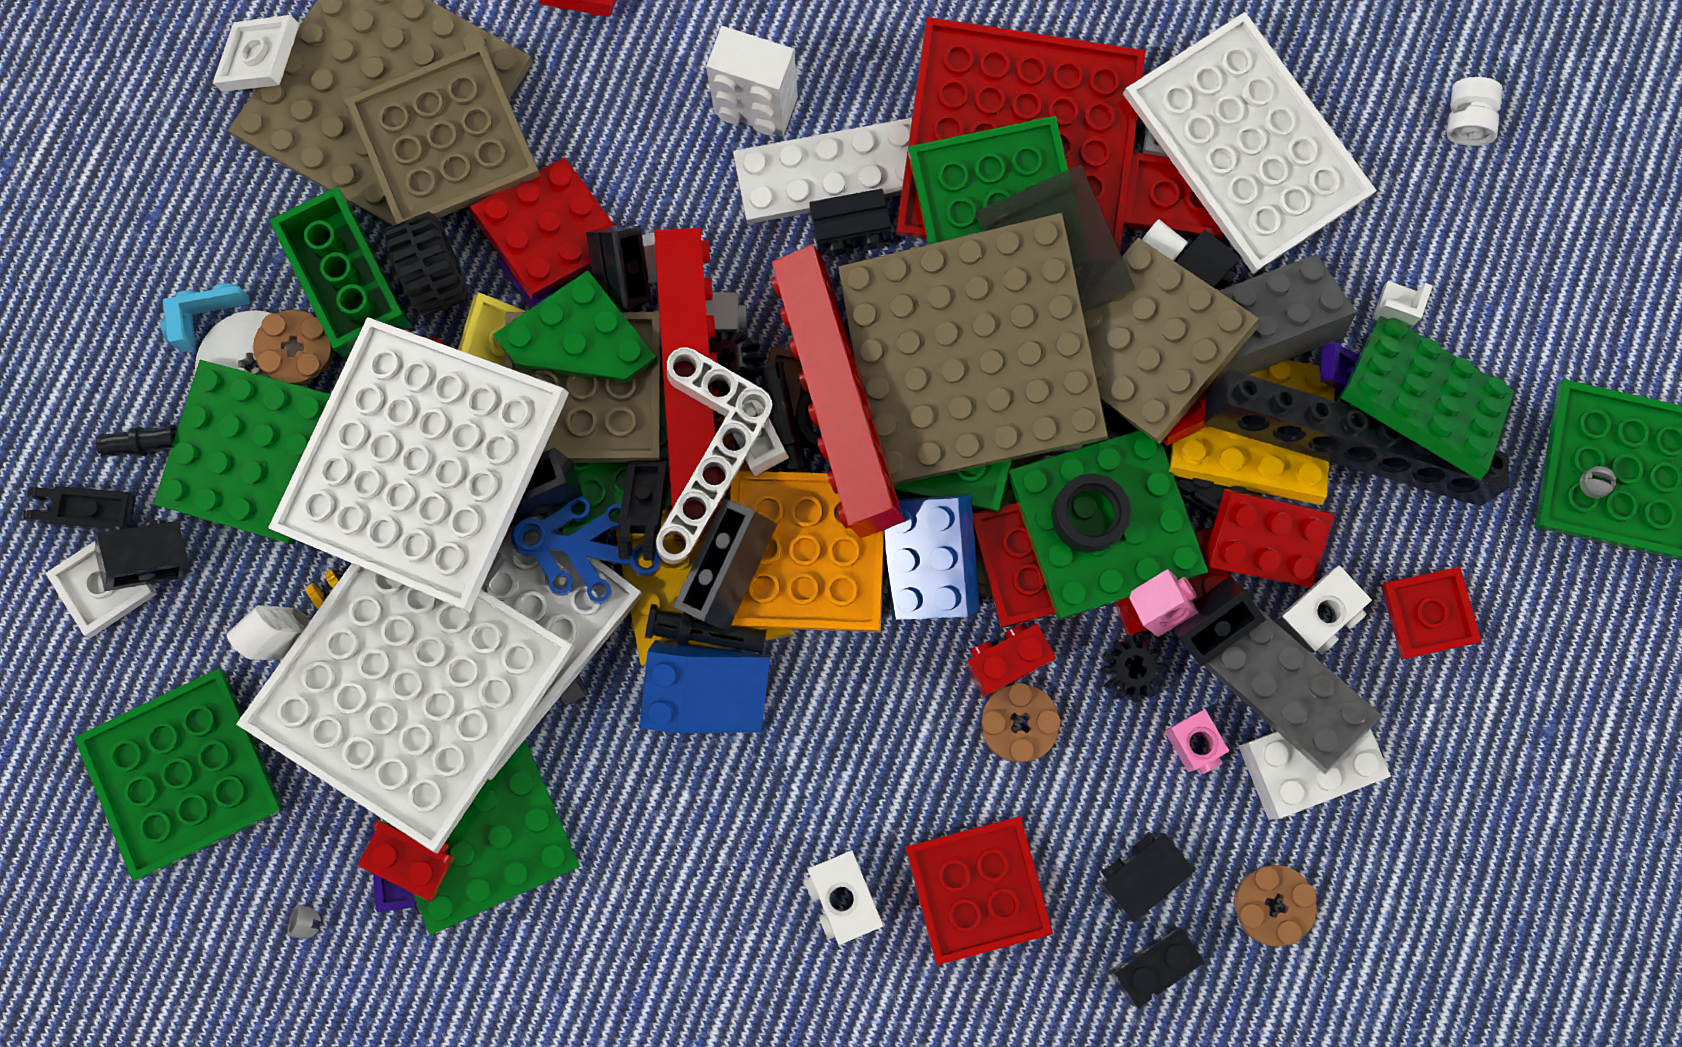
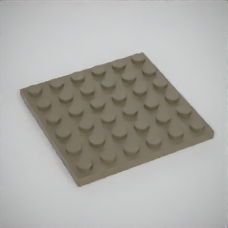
M317 0L298 27L280 85L256 88L228 129V132L232 137L327 191L338 186L351 205L386 225L392 226L396 224L345 98L484 43L509 101L532 66L533 60L530 55L430 0Z
M1062 213L838 266L854 359L893 485L1109 439Z

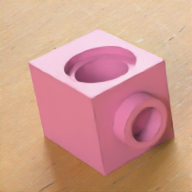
M1168 569L1132 590L1129 597L1143 626L1158 637L1199 613L1192 601L1197 595L1189 581L1185 577L1178 580Z
M1206 709L1165 730L1187 772L1199 768L1200 772L1205 774L1223 764L1220 756L1229 752ZM1193 734L1202 735L1207 742V750L1203 755L1194 753L1190 747V738Z

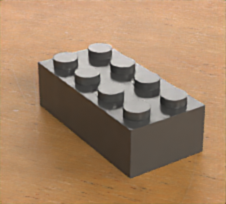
M1317 254L1219 291L1260 319L1261 325L1215 379L1217 381L1228 369L1250 375L1345 337L1357 311Z

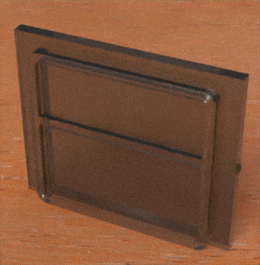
M1081 164L975 212L982 232L1062 213L1083 313L1135 290Z

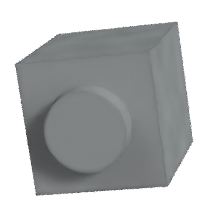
M712 292L713 300L706 301L707 315H714L715 338L721 340L722 331H729L735 334L736 331H740V328H747V305L740 304L739 294L734 292Z

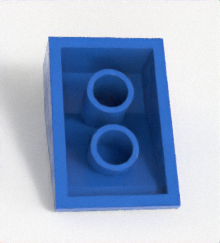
M654 640L647 651L639 728L672 733L761 732L771 655L691 644L680 645L677 642Z

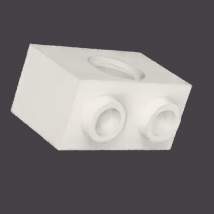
M1339 565L1325 574L1312 588L1276 618L1274 622L1310 653L1318 651L1320 654H1323L1339 640L1335 635L1336 632L1344 625L1349 629L1367 615L1363 608L1372 599ZM1319 604L1326 605L1332 611L1333 618L1331 623L1323 622L1319 618L1317 613Z
M852 850L808 869L811 877L804 879L812 902L820 899L826 915L819 917L828 940L835 937L838 945H841L883 927ZM838 887L848 888L854 897L852 906L844 911L835 909L830 902L832 891Z

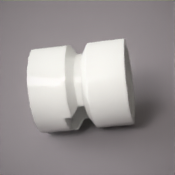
M1469 77L1454 83L1450 107L1453 111L1449 114L1447 138L1449 140L1466 146L1486 145L1495 141L1499 125V114L1497 112L1501 108L1503 91L1502 85L1498 81L1484 77Z

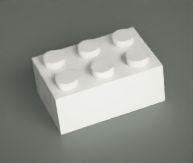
M721 26L706 65L714 113L721 120L730 124L741 122L752 126L757 132L764 135H773L775 133L784 136L798 98L794 48Z
M1371 729L1326 774L1321 772L1277 731L1239 745L1268 820L1286 817L1391 777Z

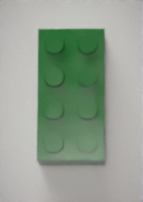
M338 186L269 220L332 348L345 361H347L367 317L399 329L409 330L413 328L350 202Z

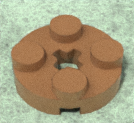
M286 310L277 314L267 315L263 319L261 327L257 330L253 342V353L257 364L269 378L298 386H305L313 382L312 379L329 368L333 358L334 349L318 318L300 310ZM291 340H297L299 345L304 346L303 351H296L295 357H289L287 350H284V346L289 344Z
M1023 683L1006 686L995 692L985 704L981 717L982 735L988 748L1003 760L1019 763L1033 761L1045 755L1054 745L1061 723L1056 706L1051 698L1039 688ZM1015 713L1019 717L1026 714L1029 717L1027 725L1030 727V730L1027 733L1022 730L1014 733L1010 729L1013 725V721L1010 719L1012 714Z
M1269 865L1259 867L1241 879L1234 894L1233 905L1242 929L1250 938L1265 945L1278 947L1296 944L1310 931L1316 918L1317 896L1314 888L1297 871L1282 865ZM1278 894L1282 897L1281 903L1285 905L1283 913L1277 912L1275 917L1269 915L1270 907L1265 905V901L1267 898L1274 899Z

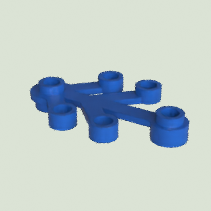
M582 496L567 502V506L542 521L537 518L520 520L511 532V542L515 550L523 556L535 557L549 579L548 585L550 590L557 596L568 595L573 589V581L567 572L560 571L548 549L564 552L586 584L590 600L595 604L606 603L610 599L612 591L609 583L599 577L587 557L632 566L635 573L644 577L656 574L662 566V559L657 553V548L653 565L644 568L639 564L640 559L643 557V543L638 544L632 550L630 560H620L618 546L592 541L610 529H619V522H612L609 518L612 512L621 510V504L610 505L606 509L605 514L569 536L554 534V532L572 520L582 522L590 516V504ZM577 503H582L586 506L585 511L580 515H576L571 511L572 507ZM530 532H535L539 536L534 544L524 542L525 536ZM559 577H564L568 580L567 587L562 590L554 587V581ZM595 586H605L607 588L606 594L600 598L593 596L592 590Z

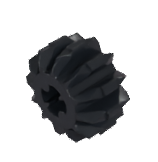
M722 331L721 340L716 338L710 339L712 350L709 353H717V363L757 386L754 378L756 375L761 376L759 364L767 359L763 353L758 352L761 347L759 342L752 338L750 339L748 334L741 331H736L735 334L729 331ZM720 380L711 382V386L717 388L720 393L727 395L730 392V388L725 382Z
M1130 635L1126 638L1125 646L1120 641L1115 640L1111 643L1114 653L1105 651L1102 654L1101 658L1111 664V666L1101 667L1099 674L1112 676V679L1104 684L1106 690L1113 688L1115 685L1119 686L1116 699L1122 700L1129 690L1132 703H1137L1140 701L1141 692L1147 698L1155 695L1151 684L1158 687L1164 685L1165 680L1155 674V672L1167 670V664L1155 663L1154 659L1158 658L1162 651L1158 648L1149 653L1147 651L1150 645L1149 639H1143L1137 648L1135 637ZM1132 661H1136L1138 663L1136 669L1141 672V676L1137 674L1133 678L1129 677V668L1124 666L1125 663L1128 665Z

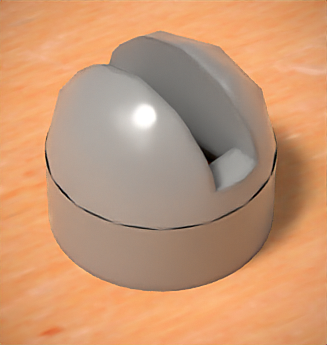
M1604 466L1592 467L1586 470L1580 478L1581 490L1590 498H1602L1610 494L1616 486L1614 472ZM1596 475L1598 477L1606 479V482L1598 479H1592V476Z
M297 904L289 920L288 936L299 939L313 937L319 930L312 928L313 921L321 922L319 913L311 907Z

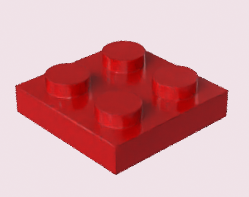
M1461 567L1386 582L1381 585L1401 660L1482 642Z

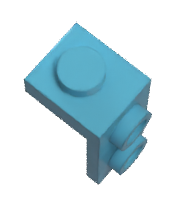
M224 283L215 285L213 290L203 292L185 290L176 293V297L163 299L165 319L161 320L163 337L180 352L197 350L192 315L250 304L249 295L239 286Z

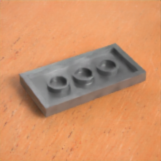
M1259 609L1266 620L1203 666L1321 772L1326 774L1377 723L1382 715Z

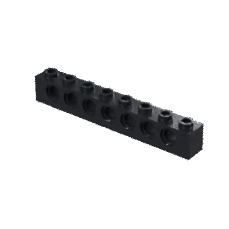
M1228 369L1206 391L1204 425L1477 506L1484 505L1509 488L1508 454L1495 450L1489 471L1481 480H1478L1356 407Z

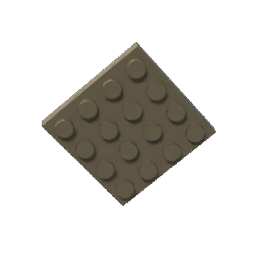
M484 43L345 98L396 224L428 211L438 219L475 204L496 192L516 187L541 176Z
M1137 238L1081 304L1101 402L1158 444L1164 440L1261 325L1260 319L1140 238Z
M506 312L505 326L525 312ZM621 312L657 357V363L627 384L610 382V379L588 376L586 379L557 375L556 372L547 370L517 369L505 354L504 367L562 387L569 393L543 452L555 447L573 463H614L635 460L660 461L659 312Z

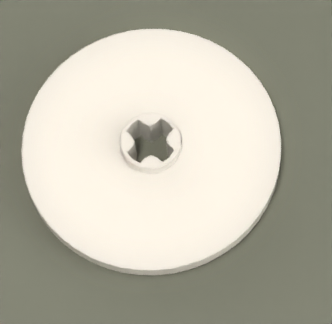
M257 310L244 311L228 316L217 323L205 336L198 349L195 373L199 360L249 372L244 368L245 364L252 363L253 358L256 360L253 353V342L256 332L261 327L263 319L272 313ZM291 340L289 344L284 346V350H287L289 357H295L296 351H303L304 348L303 345L298 344L297 340ZM260 367L252 369L253 374L269 378Z

